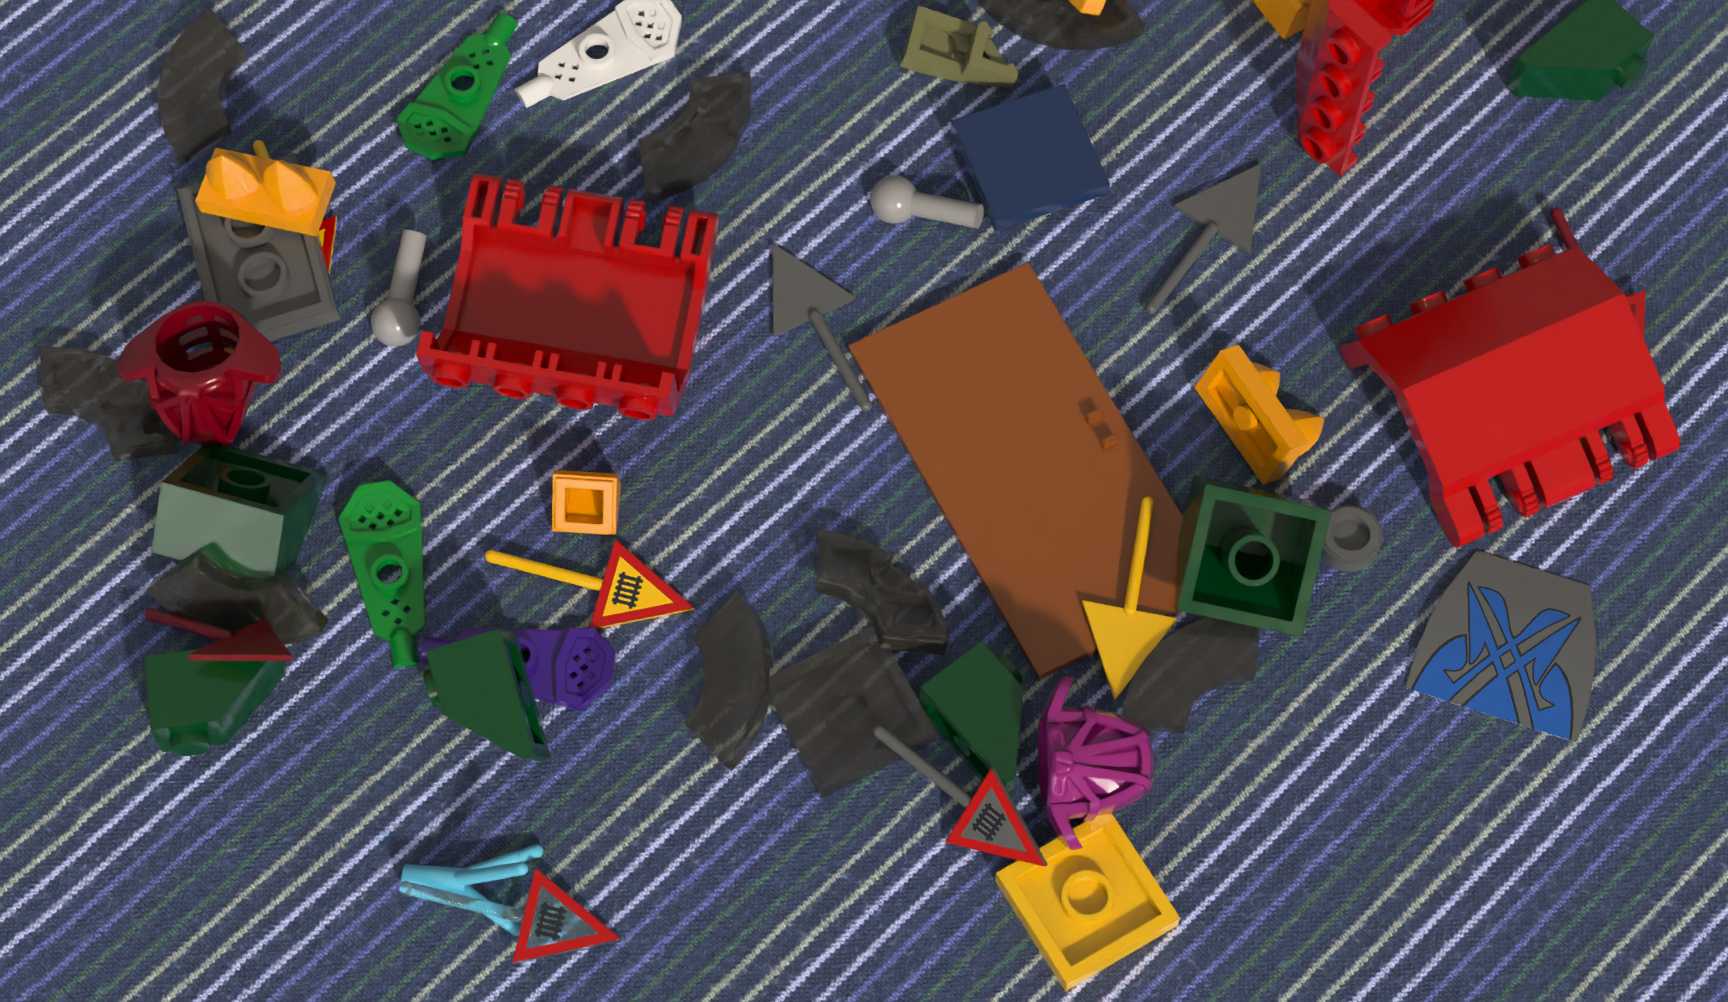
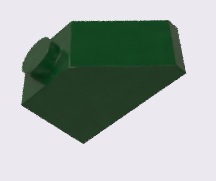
M1587 0L1517 57L1507 89L1513 95L1520 97L1601 101L1616 87L1619 86L1626 90L1643 75L1649 65L1645 60V56L1654 35L1615 0Z
M498 628L426 651L430 669L424 671L426 691L432 704L435 707L441 706L444 716L521 759L542 761L551 758L517 633Z
M981 640L921 686L919 710L981 782L984 781L990 769L995 767L1012 798L1016 777L1024 691L1021 685L1024 681L1018 668L1005 654L998 653L995 656Z
M199 649L145 656L150 729L162 752L170 751L179 756H193L207 752L210 749V745L228 743L287 674L286 661L189 660L188 654Z

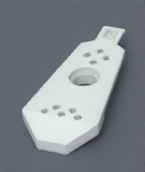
M624 0L615 6L613 12L541 60L538 66V77L515 88L514 91L526 108L548 96L564 101L675 56L682 16L671 0ZM596 45H601L608 49L607 55L601 59L590 58L587 56L586 51L588 48Z

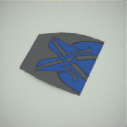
M1476 551L1444 591L1431 614L1417 646L1406 682V688L1572 742H1577L1590 701L1595 672L1596 631L1591 587L1485 552Z

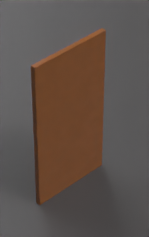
M1029 262L848 345V352L1038 681L1098 652L1082 600L1124 608L1141 501L1146 496L1153 498L1154 506L1136 610L1168 617L1180 612L1175 609L1179 536L1183 516Z

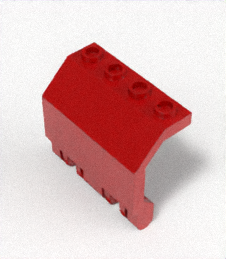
M1311 0L1296 62L1297 137L1301 140L1303 148L1313 160L1320 164L1326 163L1339 177L1355 165L1358 160V156L1352 152V147L1364 138V132L1367 128L1360 121V118L1373 107L1374 103L1372 101L1376 96L1369 90V86L1382 75L1383 71L1381 69L1385 65L1378 57L1379 51L1391 42L1392 35H1406L1432 13L1436 0Z
M474 173L463 215L461 251L443 329L437 339L433 332L421 331L416 356L424 373L431 375L430 379L433 382L451 388H466L469 382L492 385L496 393L510 398L528 399L532 392L556 396V402L574 409L589 410L596 403L619 407V413L637 420H655L657 414L673 417L690 377L709 284L710 267L718 232L719 214L691 209L679 258L677 256L684 226V208L669 207L663 221V235L660 248L639 245L646 222L645 202L631 199L626 211L619 247H617L624 213V198L569 189L558 237H556L564 199L562 187L550 185L547 187L541 202L538 227L518 224L521 209L525 202V186L523 181L509 179L502 199V177Z
M1552 243L1517 257L1521 269L1503 277L1498 266L1463 281L1467 290L1466 293L1447 300L1444 290L1421 298L1408 304L1413 316L1394 324L1389 313L1354 327L1358 339L1339 347L1348 370L1369 364L1395 394L1428 472L1431 503L1448 541L1455 548L1482 538L1484 531L1490 534L1503 527V516L1488 482V479L1499 474L1514 509H1516L1521 517L1526 518L1539 511L1538 508L1547 509L1593 488L1595 484L1600 485L1613 478V467L1599 434V429L1606 426L1609 427L1623 460H1625L1630 468L1634 469L1649 462L1648 459L1654 461L1680 448L1679 434L1664 401L1665 388L1624 292L1578 246L1557 254Z

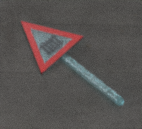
M536 868L525 910L408 881H403L399 885V891L405 895L521 923L512 964L621 941L620 937Z

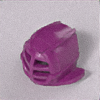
M1063 676L1051 691L1038 724V777L1041 804L1046 818L1057 838L1069 850H1075L1083 847L1069 823L1070 819L1079 818L1081 821H1093L1096 816L1116 812L1139 801L1143 795H1148L1153 788L1154 754L1152 743L1149 739L1150 732L1145 726L1141 727L1136 721L1111 711L1093 709L1089 705L1066 708L1063 703L1075 678Z

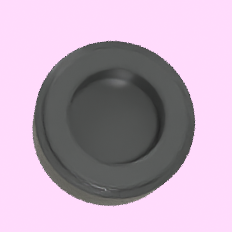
M1343 505L1332 509L1321 558L1330 567L1339 571L1357 572L1365 569L1376 559L1382 543L1383 535L1380 523L1372 513L1359 506Z

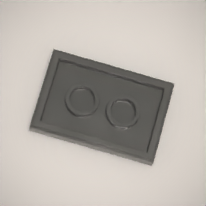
M295 153L273 159L300 165ZM202 181L177 189L206 301H214L235 308L245 317L250 325L269 341L341 320L319 234L316 237L202 213L195 202ZM224 343L225 347L236 348L232 344Z

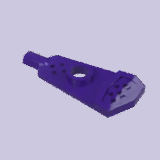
M466 628L455 640L425 636L421 649V661L428 662L426 655L428 650L495 629ZM569 628V630L505 629L517 633L520 647L530 653V659L525 665L535 699L582 711L611 686L616 651L596 628Z

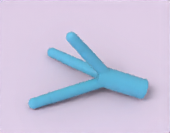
M535 844L466 868L405 864L401 876L402 889L404 891L457 894L513 936H519L521 924L473 889L471 884L525 875L528 872V866L524 862L542 856L544 850L541 845Z

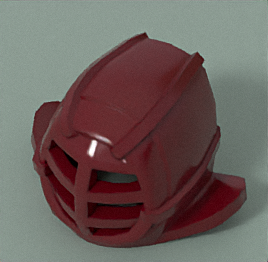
M204 300L180 306L163 315L140 332L125 346L118 359L116 370L122 381L146 378L148 398L152 407L157 410L162 422L180 439L181 444L187 446L190 442L198 444L221 443L226 447L232 444L253 399L257 382L273 384L280 378L281 360L276 347L250 325L245 317L235 308L214 301ZM203 328V329L194 331V332H192V333H190V334H188V335L182 337L184 334L189 333V332H191V331H193V330H195V329ZM211 342L212 344L210 348L191 353L186 352L191 347L201 343ZM224 343L232 344L236 348L225 347Z

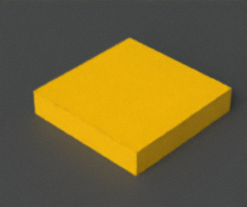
M1112 813L1096 816L1093 821H1086L1073 828L1083 848L1069 850L1056 838L1039 848L1048 864L1046 867L1018 860L996 873V884L1065 991L1177 927L1180 921L1176 910Z

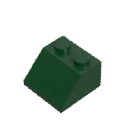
M221 443L204 444L161 482L151 552L170 557L175 564L184 568H210L231 574L236 581L245 585L274 586L297 560L326 485L327 473L232 446L225 447Z
M1194 475L1179 536L1175 609L1302 637L1332 511L1316 501Z

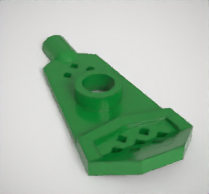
M498 13L485 34L469 35L416 100L407 105L396 119L405 148L431 160L465 157L511 59L506 43L518 26L514 18L505 13ZM466 76L474 80L472 87L464 91L456 90L452 87V82L459 77Z
M391 480L359 485L338 520L374 636L389 642L393 669L417 665L419 661L414 637L426 627L421 505ZM386 565H396L402 570L401 577L393 583L380 581L378 573ZM394 600L398 601L396 605L392 604ZM406 608L411 609L408 613L405 612ZM385 612L389 613L387 617L383 615ZM398 619L401 621L399 625L395 623Z

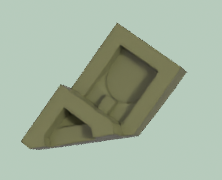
M920 5L917 6L911 18L900 67L947 80L1003 88H1012L1018 77V70L1014 64H1006L990 39L993 31L986 20L978 23L976 27L973 23Z

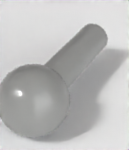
M893 175L881 179L873 187L870 196V204L874 214L887 223H902L912 216L979 228L984 215L982 204L917 192L912 182L902 176Z
M413 230L402 231L388 299L379 303L371 316V329L378 341L387 346L398 347L406 345L417 336L420 330V316L412 303L427 235Z

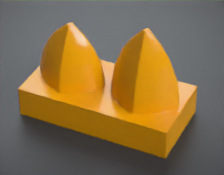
M215 148L211 159L206 165V173L195 202L202 213L317 237L336 182L331 171L297 165L284 160H273Z
M1238 344L1221 350L1194 388L1261 483L1265 485L1281 479L1298 456L1310 450L1319 439L1324 418L1302 410L1285 409L1275 396L1280 384V372L1262 364L1251 362Z

